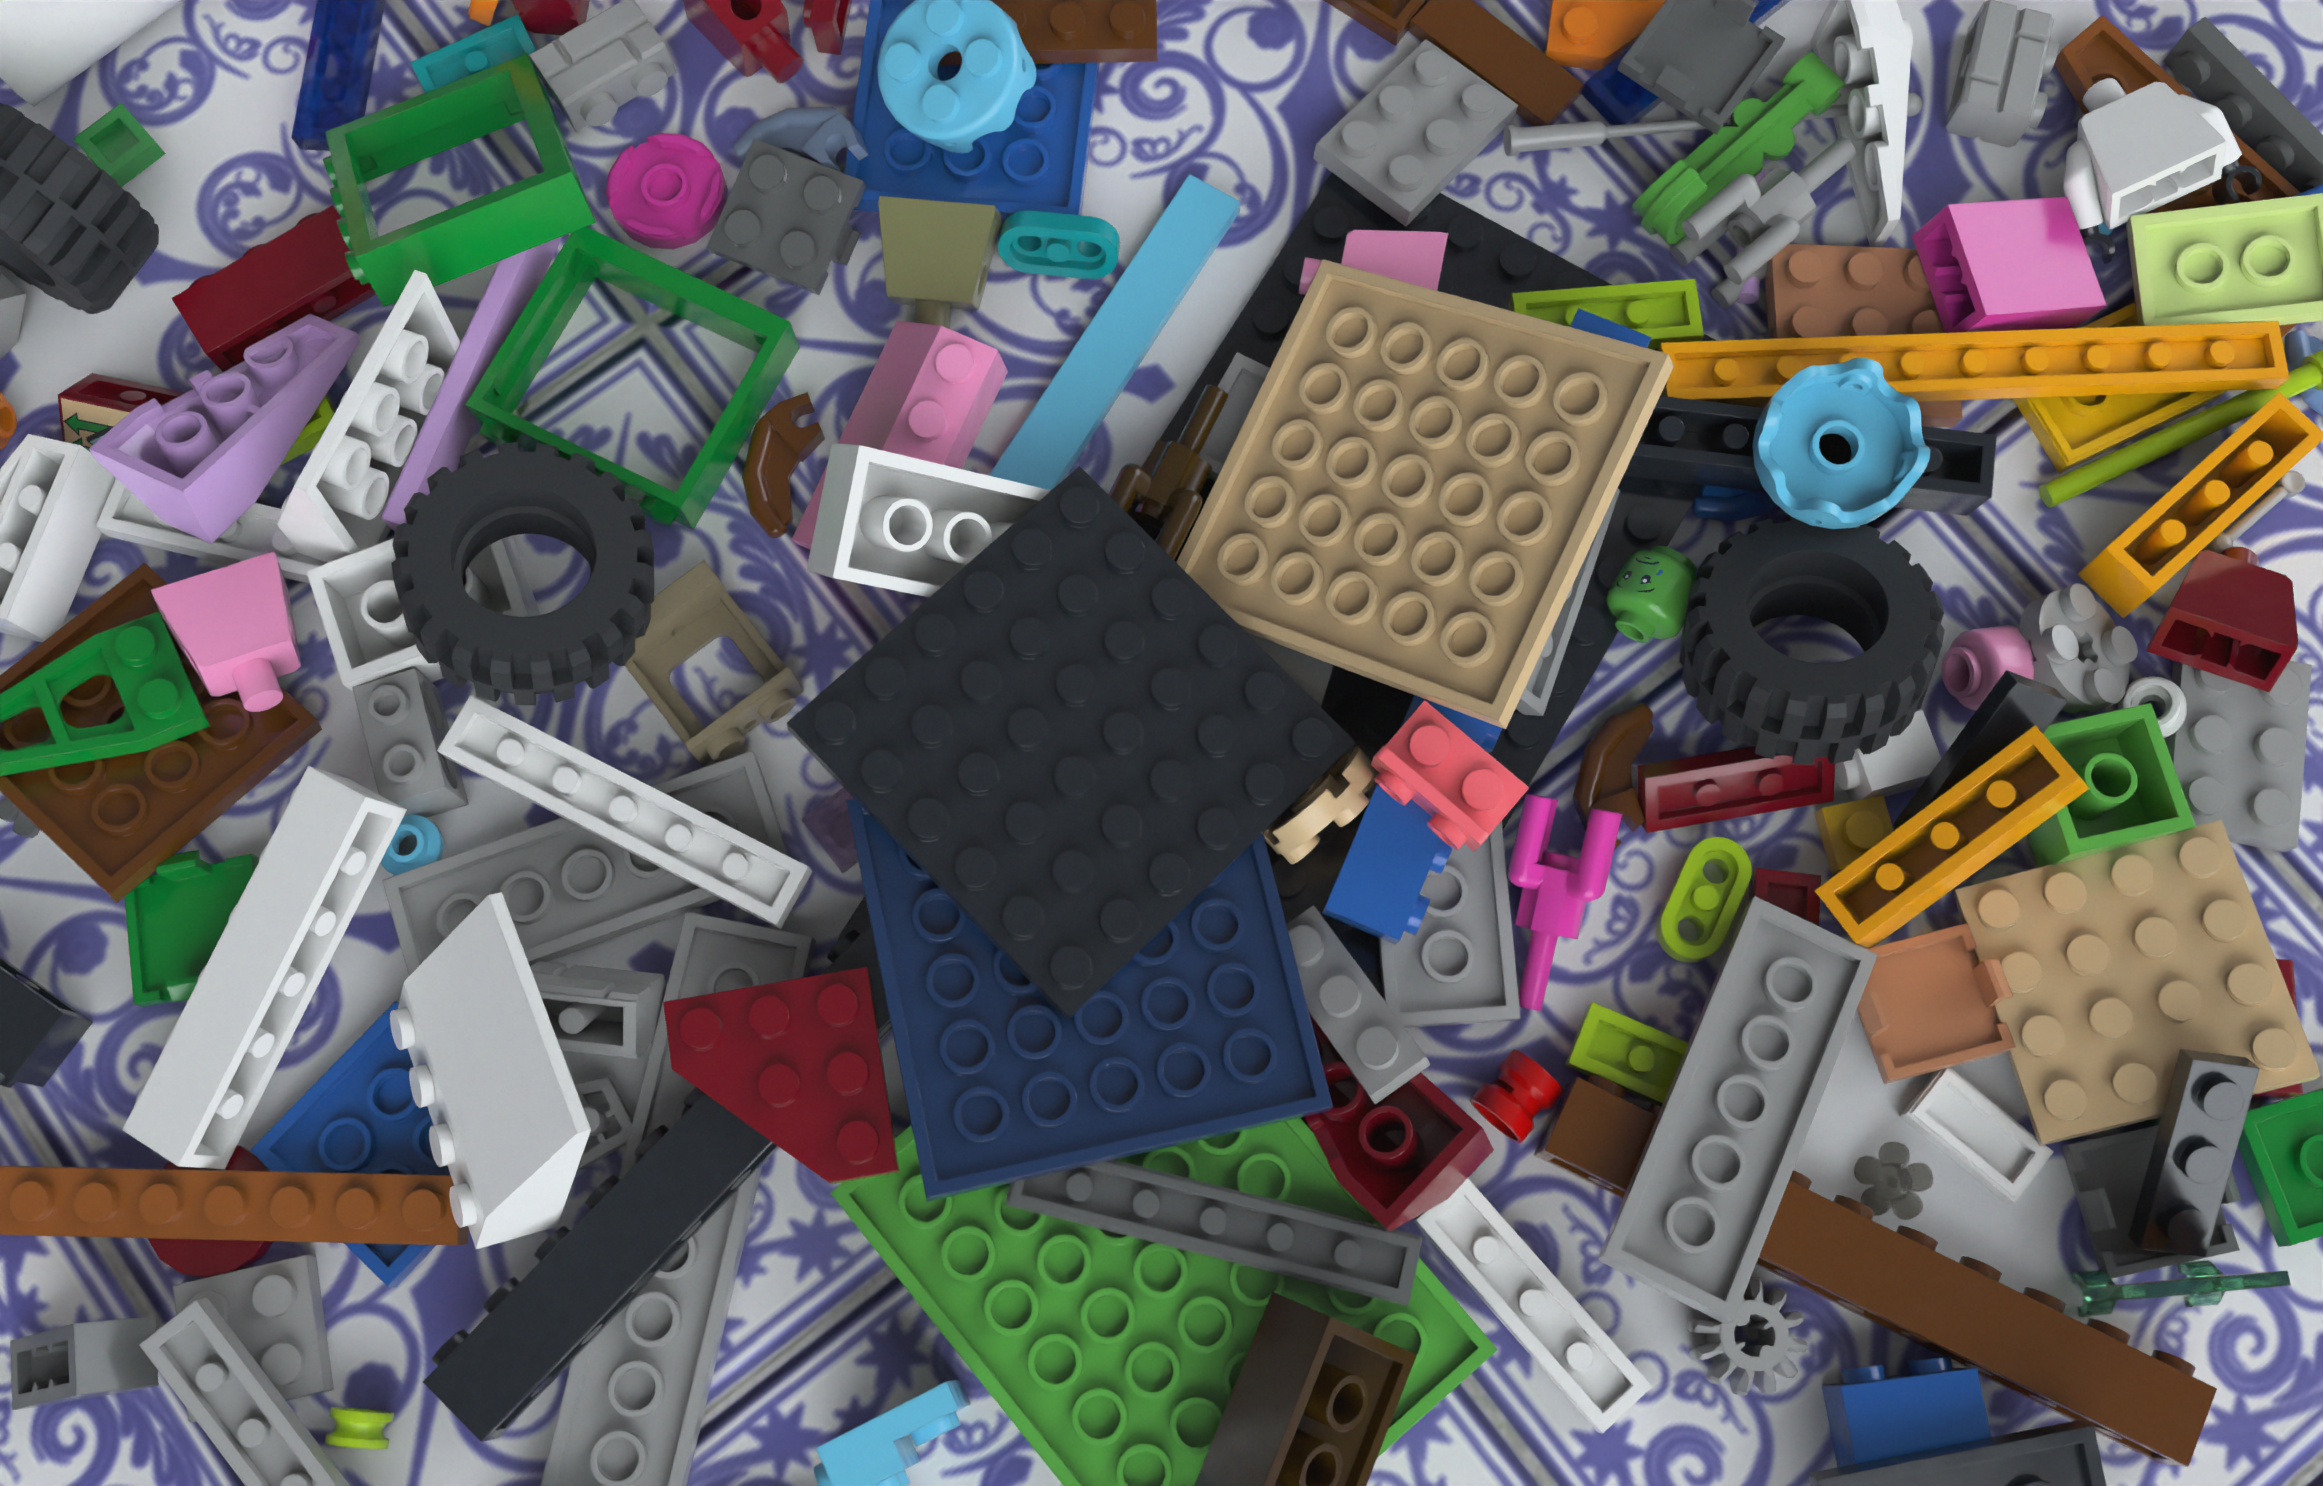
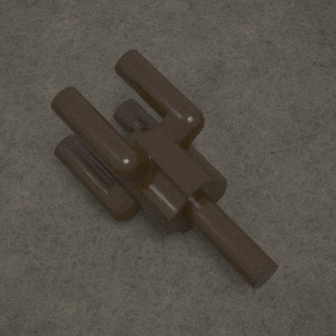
M1210 384L1206 385L1177 443L1174 441L1163 442L1157 440L1144 467L1142 468L1135 463L1124 465L1108 493L1136 523L1139 519L1145 524L1160 530L1155 542L1175 562H1177L1200 515L1199 510L1202 505L1200 492L1213 469L1211 464L1202 459L1199 454L1229 397L1224 390Z

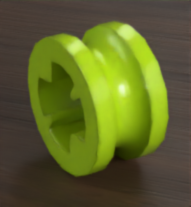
M331 1407L329 1416L335 1419L336 1426L332 1432L326 1434L325 1444L351 1448L388 1449L390 1439L384 1436L383 1429L387 1423L393 1422L394 1412L354 1407Z

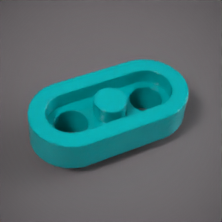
M1031 210L1015 212L1007 217L1003 222L998 242V251L1002 260L1017 271L1081 279H1099L1110 274L1117 265L1120 249V237L1117 230L1103 219L1092 216Z

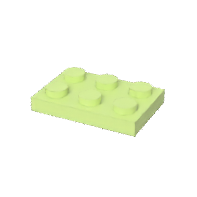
M2323 193L2130 216L2126 229L2138 326L2278 321L2279 325L2323 321Z

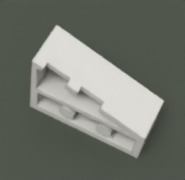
M28 434L0 468L1 633L43 642L63 626L101 536L102 532L96 525L116 480L93 457L91 452L81 445Z

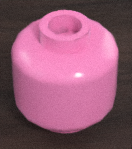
M2006 625L1973 629L1961 633L1951 643L1949 651L1945 654L1942 661V679L1946 689L1964 707L1976 711L2006 670L2033 680L2034 668L2032 662L2036 661L2032 652L2031 641L2026 643L2018 627Z

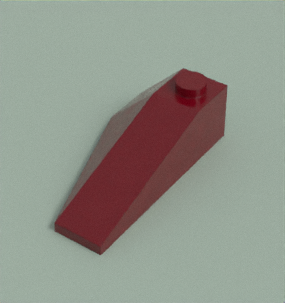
M1310 1015L1333 1107L1327 1112L1305 1116V1119L1341 1187L1383 1227L1391 1232L1447 1200L1494 1149L1484 1129L1421 1072L1377 1104H1374Z

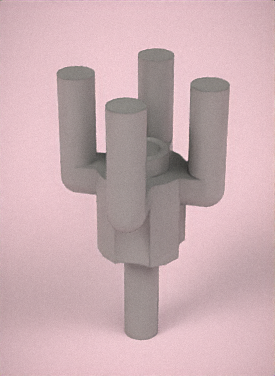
M1840 137L1798 173L1776 167L1758 183L1750 174L1738 175L1682 222V228L1686 236L1670 248L1673 258L1680 265L1687 266L1729 231L1732 238L1744 250L1724 266V271L1728 277L1711 291L1714 300L1722 308L1727 309L1740 298L1738 294L1747 280L1751 277H1757L1761 281L1767 271V262L1798 236L1800 225L1816 211V204L1810 193L1856 155L1854 145L1847 138Z

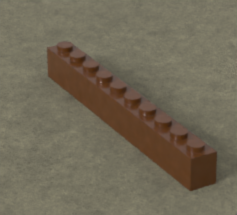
M1589 1075L1587 1081L1577 1077L1566 1085L1535 1156L1623 1199L1661 1106L1651 1104L1648 1111L1624 1100L1626 1090L1612 1081L1596 1075ZM1792 1171L1757 1260V1266L1940 1356L1950 1355L1951 1361L1965 1368H1977L1979 1375L2072 1421L2082 1419L2094 1425L2095 1432L2157 1463L2189 1466L2217 1388L2193 1377L2196 1369L2194 1365L2160 1350H2153L2152 1355L2149 1356L2129 1346L2128 1342L2131 1336L2120 1328L2089 1318L2087 1325L2063 1314L2066 1304L2058 1298L2030 1287H2025L2022 1294L2000 1283L1999 1280L2002 1273L1994 1267L1966 1256H1961L1958 1263L1936 1252L1938 1242L1932 1237L1902 1225L1898 1226L1896 1232L1872 1221L1875 1211L1870 1207L1842 1195H1836L1834 1200L1831 1201L1809 1190L1812 1181L1808 1177L1797 1171Z

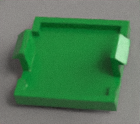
M199 850L175 854L156 866V873L158 875H150L124 897L134 1005L147 1007L172 1001L175 1003L189 1000L202 969L207 965L228 924L232 910L238 904L259 863V857L251 853L226 858L224 862L209 864L200 859Z

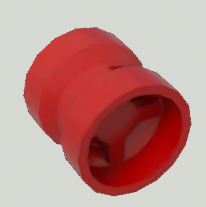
M1513 1049L1499 1065L1500 1075L1493 1083L1483 1084L1470 1099V1102L1492 1126L1506 1137L1520 1144L1534 1129L1533 1118L1541 1109H1550L1564 1091L1559 1083L1537 1062L1524 1053Z

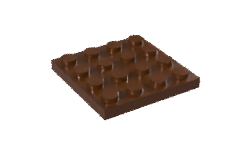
M143 563L0 675V694L92 636L152 613L160 612L151 589L167 585L168 583L146 563ZM171 633L172 640L209 722V727L145 752L0 776V793L116 903L156 871L157 865L175 855L322 730L318 720L281 686L280 688L283 693L282 701L273 708L260 712L247 711L243 706L238 690L219 697L211 696ZM97 675L69 691L62 699L60 710L68 725L76 728H87L111 724L117 721L123 715L125 706L113 678L106 675ZM33 707L0 723V749L10 751L46 741L51 735V730L42 709Z

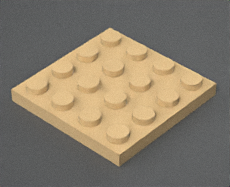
M2222 820L2056 865L2050 864L1955 889L1953 896L1963 924L1968 923L1977 948L1974 951L1979 964L1983 960L1999 959L2013 997L2005 998L1998 1004H1995L1994 1008L1999 1022H2007L2016 1045L2015 1048L2010 1049L2007 1053L2039 1146L2162 1117L2180 1049L2248 1058L2260 1068L2252 1095L2316 1080L2321 1076Z

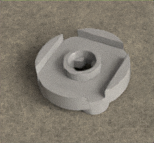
M2079 583L2053 591L2028 604L2020 619L2019 632L2025 638L2026 643L2031 641L2032 652L2036 661L2032 662L2034 668L2033 680L2053 687L2060 692L2067 700V703L2061 709L2064 712L2075 714L2086 710L2090 714L2118 703L2128 687L2130 674L2128 663L2134 661L2138 654L2137 644L2130 631L2122 626H2116L2105 609L2095 601L2091 591L2085 585Z

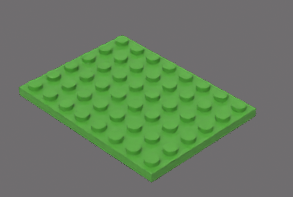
M1301 1118L1114 1159L1382 1226L1341 1187L1314 1133ZM911 1125L895 1138L900 1172L842 1182L831 1192V1195L1063 1486H1194L1272 1292L1338 1319L1417 1355L1378 1457L1498 1350L1420 1258L1417 1263L1409 1305L1406 1306L1007 1206L1005 1202L1010 1183L927 1202Z

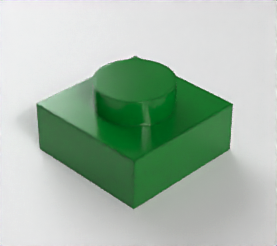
M122 103L118 104L73 138L95 165L113 177L120 187L124 186L166 154Z

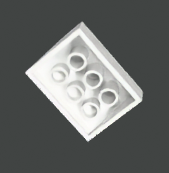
M414 270L379 335L372 343L350 387L343 395L321 439L315 445L292 492L286 497L282 505L280 520L277 525L298 553L323 562H327V560L334 561L384 542L391 530L382 519V512L461 343L426 273Z
M500 892L487 895L403 982L398 1009L392 1010L390 1013V1026L395 1045L399 1050L408 1049L414 1066L409 1071L410 1087L414 1101L419 1108L428 1107L434 1125L429 1129V1140L434 1160L439 1167L448 1166L454 1186H451L449 1191L454 1219L458 1227H469L476 1249L557 1227L591 1132L503 894Z

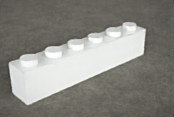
M311 766L307 767L299 785L292 792L289 804L273 836L262 851L259 863L238 904L232 910L228 924L207 965L202 969L197 984L180 1018L170 1031L167 1043L145 1086L139 1092L135 1106L122 1129L124 1132L179 1167L226 1168L407 809L351 779Z

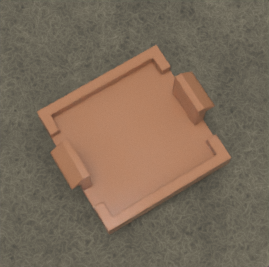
M1968 923L1867 949L1878 954L1856 1010L1884 1084L2007 1053L2010 1049L2016 1047L2007 1022H1999L1994 1008L1995 1004H1998L2005 998L2013 997L1999 959H1987L1979 964L1974 951L1977 946Z

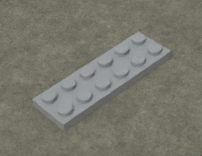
M753 751L651 786L790 857L758 758ZM563 817L382 880L409 976L490 894L502 892L529 966H532L537 961L548 962L722 900Z
M1756 896L1747 903L1598 1256V1261L1724 1324L1734 1321L1878 954Z

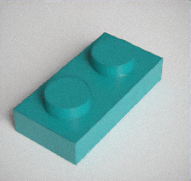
M516 14L414 60L410 64L426 93L526 53L529 55L536 51V48L519 15Z

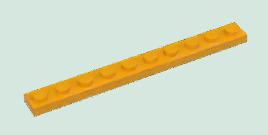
M2278 321L1661 343L1657 350L1669 354L1674 365L1660 396L1752 407H1765L1774 394L1787 381L1806 367L1843 363L1855 358H1868L1878 362L1883 367V377L1886 382L1899 393L1911 396L1917 402L2278 389L2289 379Z

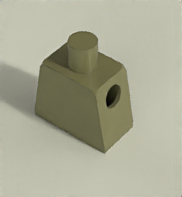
M879 196L878 207L887 297L897 304L914 305V323L942 325L949 329L951 309L978 310L1001 226V214L996 206Z

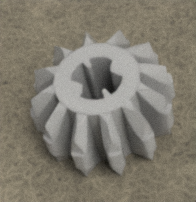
M1751 1276L1734 1321L1724 1324L1710 1316L1708 1320L1689 1319L1687 1321L1686 1329L1692 1333L1705 1334L1706 1343L1696 1345L1690 1349L1691 1358L1693 1360H1705L1714 1357V1361L1706 1374V1379L1709 1382L1719 1384L1730 1375L1732 1393L1746 1396L1751 1389L1752 1382H1754L1761 1393L1770 1394L1775 1392L1776 1379L1774 1371L1785 1378L1795 1377L1798 1369L1785 1354L1787 1351L1805 1352L1808 1345L1801 1338L1789 1337L1788 1328L1800 1325L1804 1321V1316L1800 1311L1780 1314L1779 1311L1786 1302V1291L1782 1288H1773L1763 1297L1761 1279ZM1749 1320H1751L1752 1323L1748 1326V1329L1758 1330L1759 1340L1757 1345L1746 1346L1742 1352L1741 1349L1745 1346V1342H1735L1734 1330L1736 1326L1747 1325Z

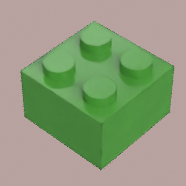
M2151 703L2052 724L2043 733L2090 789L2027 834L2038 868L2050 864L2056 865L2196 827Z

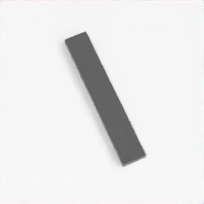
M1116 1160L1010 1183L1005 1202L1007 1206L1406 1306L1409 1305L1423 1240L1422 1236L1398 1230L1389 1232L1382 1226Z

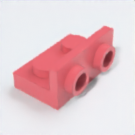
M1425 700L1391 740L1374 755L1371 766L1380 772L1374 779L1378 786L1404 806L1412 799L1432 816L1427 822V826L1431 831L1455 850H1459L1465 844L1475 852L1529 789L1525 783Z

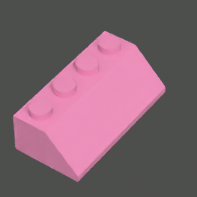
M896 321L838 443L861 445L962 469L1008 373L999 351L942 325ZM827 466L791 539L794 543L810 550Z

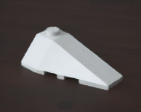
M1830 0L1810 42L1814 54L1846 83L1838 91L1841 96L1833 105L1848 104V115L1835 117L1833 121L1838 138H1847L1856 149V155L1846 163L1869 245L1870 247H1883L1901 216L1910 58L1913 45L1912 29L1908 20L1902 19L1896 0Z

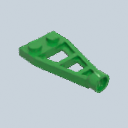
M159 611L92 636L0 694V723L27 709L39 707L42 709L51 730L50 737L44 742L10 751L0 749V776L145 752L210 726L166 623ZM97 675H106L113 678L125 706L124 713L120 719L111 724L87 728L72 727L65 722L60 705L62 699L69 691Z

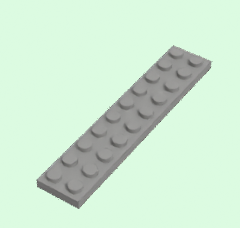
M685 912L663 1002L808 977L816 940L813 936ZM663 1003L618 1177L620 1180L640 1160L634 1152L642 1141L663 1124L670 1129L689 1110L683 1103L695 1088L693 1084L672 1070ZM763 1164L755 1170L728 1201L572 1361L540 1486H687Z

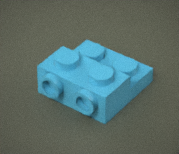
M960 1380L944 1382L817 1447L816 1450L822 1463L813 1467L818 1485L905 1486L909 1484L910 1480L905 1469L921 1462L910 1435L916 1447L923 1443L925 1444L960 1426L961 1423L956 1412L971 1405Z

